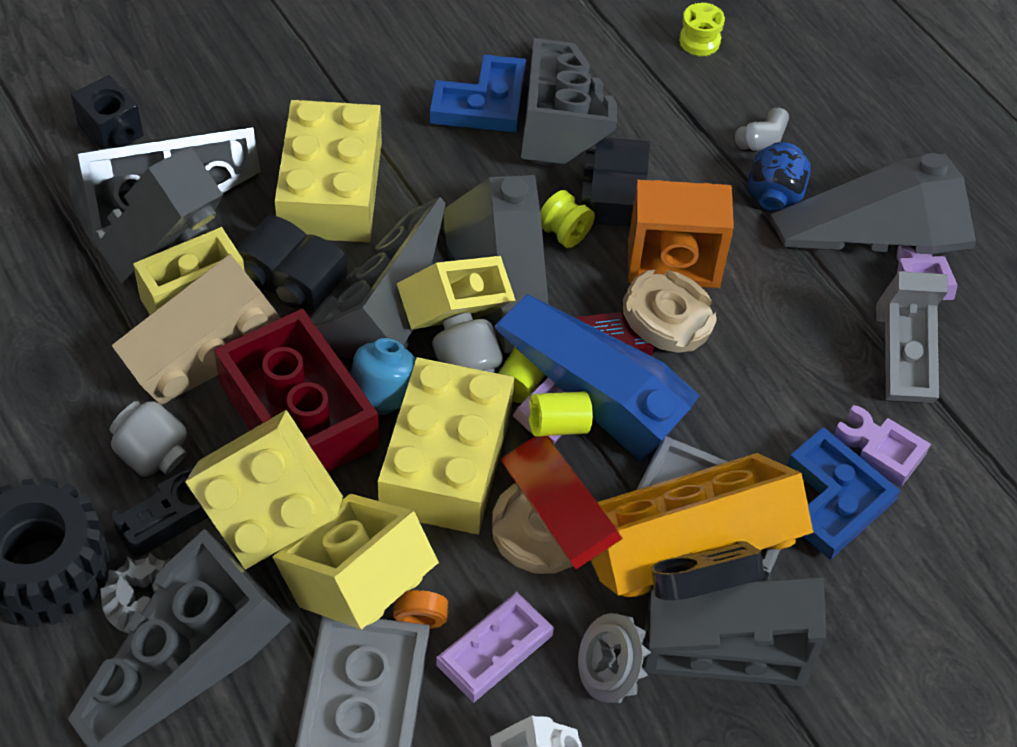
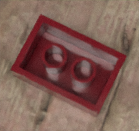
M303 308L214 349L219 384L250 431L287 410L327 473L379 447L378 412Z

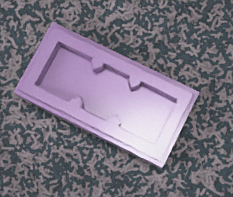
M515 592L437 657V667L474 703L553 636L554 627L520 594Z

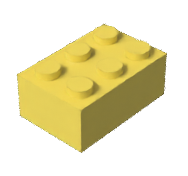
M291 100L275 196L276 216L288 220L306 234L316 235L326 240L370 243L382 143L380 105Z
M417 357L378 479L379 501L413 510L421 523L479 535L512 412L514 377Z

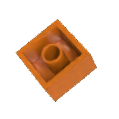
M637 179L628 238V283H632L636 276L645 271L656 270L654 274L665 275L668 270L678 272L694 280L700 287L720 288L734 229L732 185Z

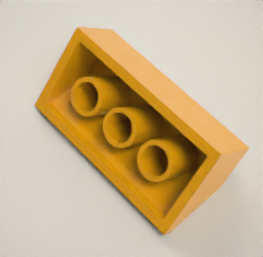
M755 453L599 501L597 503L623 539L591 559V562L600 582L615 594L624 597H635L643 595L652 589L651 567L665 559L689 553L696 555L736 545L737 541H746L759 550L764 548L769 550L788 548L796 543L795 538L813 533L802 473Z

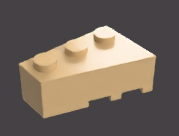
M229 254L116 341L112 347L139 384L162 405L218 375L214 349L281 319V317L232 255Z

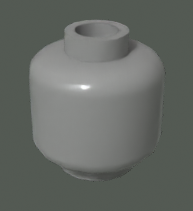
M470 312L444 320L445 330L438 333L432 341L437 361L496 373L495 368L502 364L503 354L491 322L484 319L473 320Z
M135 401L127 406L110 426L109 431L113 434L111 440L113 452L142 477L154 475L160 470L166 475L171 473L187 454V451L182 448L187 437L185 426L158 402H146L141 405L138 401Z

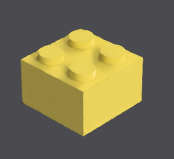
M287 410L199 460L185 481L245 570L334 520L337 517L343 495Z
M349 494L341 501L337 517L334 520L284 547L272 556L300 608L360 630L380 619L388 606L404 592L415 588L422 581L423 576L439 563L413 510Z

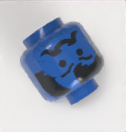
M786 142L771 144L759 150L754 158L747 182L748 191L759 202L761 207L769 211L777 212L799 203L804 198L811 173L810 162L801 149L793 144Z

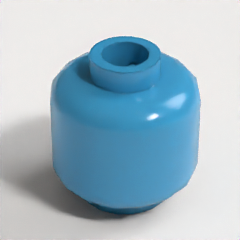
M381 338L375 342L366 343L357 349L353 358L350 375L378 412V415H387L401 409L416 360L400 342L390 338Z

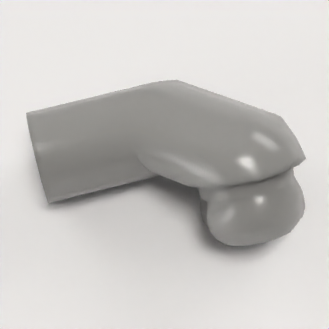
M772 108L765 122H752L747 126L739 127L735 132L736 145L742 150L751 149L759 151L771 144L781 142L789 120L788 112L782 108Z

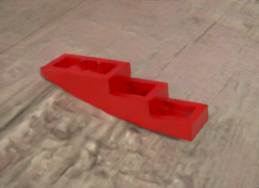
M535 436L500 459L531 507L542 520L552 538L575 569H578L623 539L597 501L546 436Z

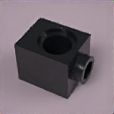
M110 75L71 93L78 126L100 150L124 147L144 136L138 105Z

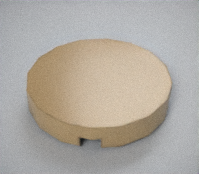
M649 270L636 276L623 298V314L634 332L644 341L659 349L677 353L694 351L706 342L716 323V312L713 314L710 308L712 301L704 289L694 280L678 272L668 270L665 275L654 274L656 270Z
M513 483L499 496L492 515L493 540L501 555L515 567L535 574L557 573L573 567L518 485Z

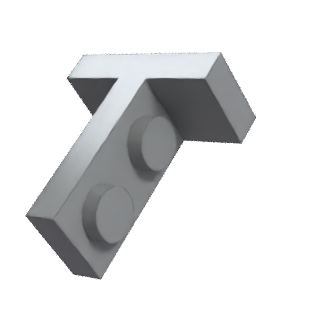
M898 271L876 303V321L885 322L886 400L935 403L939 398L937 306L948 293V274Z

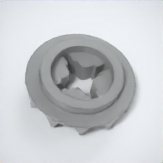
M149 553L146 559L134 561L127 557L124 566L120 567L117 571L109 570L108 581L105 587L100 590L104 614L114 627L125 633H130V630L126 628L135 611L142 614L151 599L143 596L138 602L135 601L136 597L131 585L145 588L152 583L155 593L159 586L154 581L162 568L171 559L166 561L159 560Z
M616 613L603 615L589 626L581 641L578 655L580 678L587 692L599 701L622 703L625 696L637 694V680L648 676L642 667L643 659L651 653L642 645L646 631L635 626L632 617ZM615 648L621 649V653L617 657L618 669L612 668V664L616 659Z

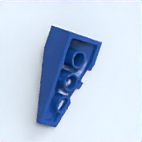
M529 294L525 295L494 327L564 392H587L591 400L593 419L639 462L667 436L700 396L664 362Z

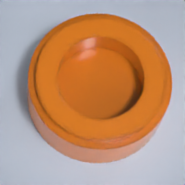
M421 590L406 591L394 602L393 618L401 622L430 625V629L438 628L447 622L448 600L434 592Z

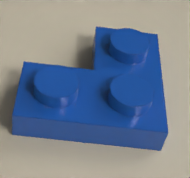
M483 55L479 85L436 80L430 108V123L516 133L526 59Z
M824 427L790 455L787 464L788 467L801 472L803 479L820 493L817 498L808 504L813 533L803 537L830 560L897 500L901 491Z

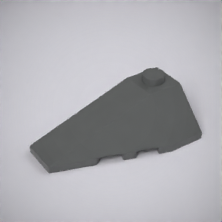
M539 38L533 39L521 159H529L539 165L566 164L616 130L617 102L613 96L604 95V83L600 78H593L590 75V64L575 43Z
M253 127L63 156L71 201L93 247H96L90 237L95 231L111 225L107 217L113 210L119 208L123 213L127 209L129 203L124 196L144 172L152 165L190 145L222 193L260 173Z
M928 153L922 157L902 159L770 214V223L784 247L840 250L848 242L871 245L872 251L887 252L888 245L915 246V253L937 254L975 248L976 242L964 177L946 154Z
M203 529L162 568L154 581L159 587L142 614L135 611L126 626L130 633L114 658L103 662L69 716L68 721L87 747H123L248 662L291 622L265 589L207 530Z

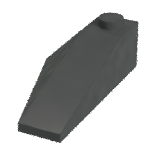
M535 175L489 177L444 208L443 224L446 251L452 261L501 256L516 301L483 316L484 320L491 322L494 328L527 294L549 305L541 215ZM494 328L502 354L506 359L511 354L514 346Z
M441 197L408 211L375 246L378 254L367 260L361 267H355L346 277L352 285L337 299L334 296H328L311 316L310 319L336 355L353 361L358 348L381 338L394 339L400 342L405 349L408 347L409 341L407 338L413 329L410 327L396 283L432 265L446 204Z

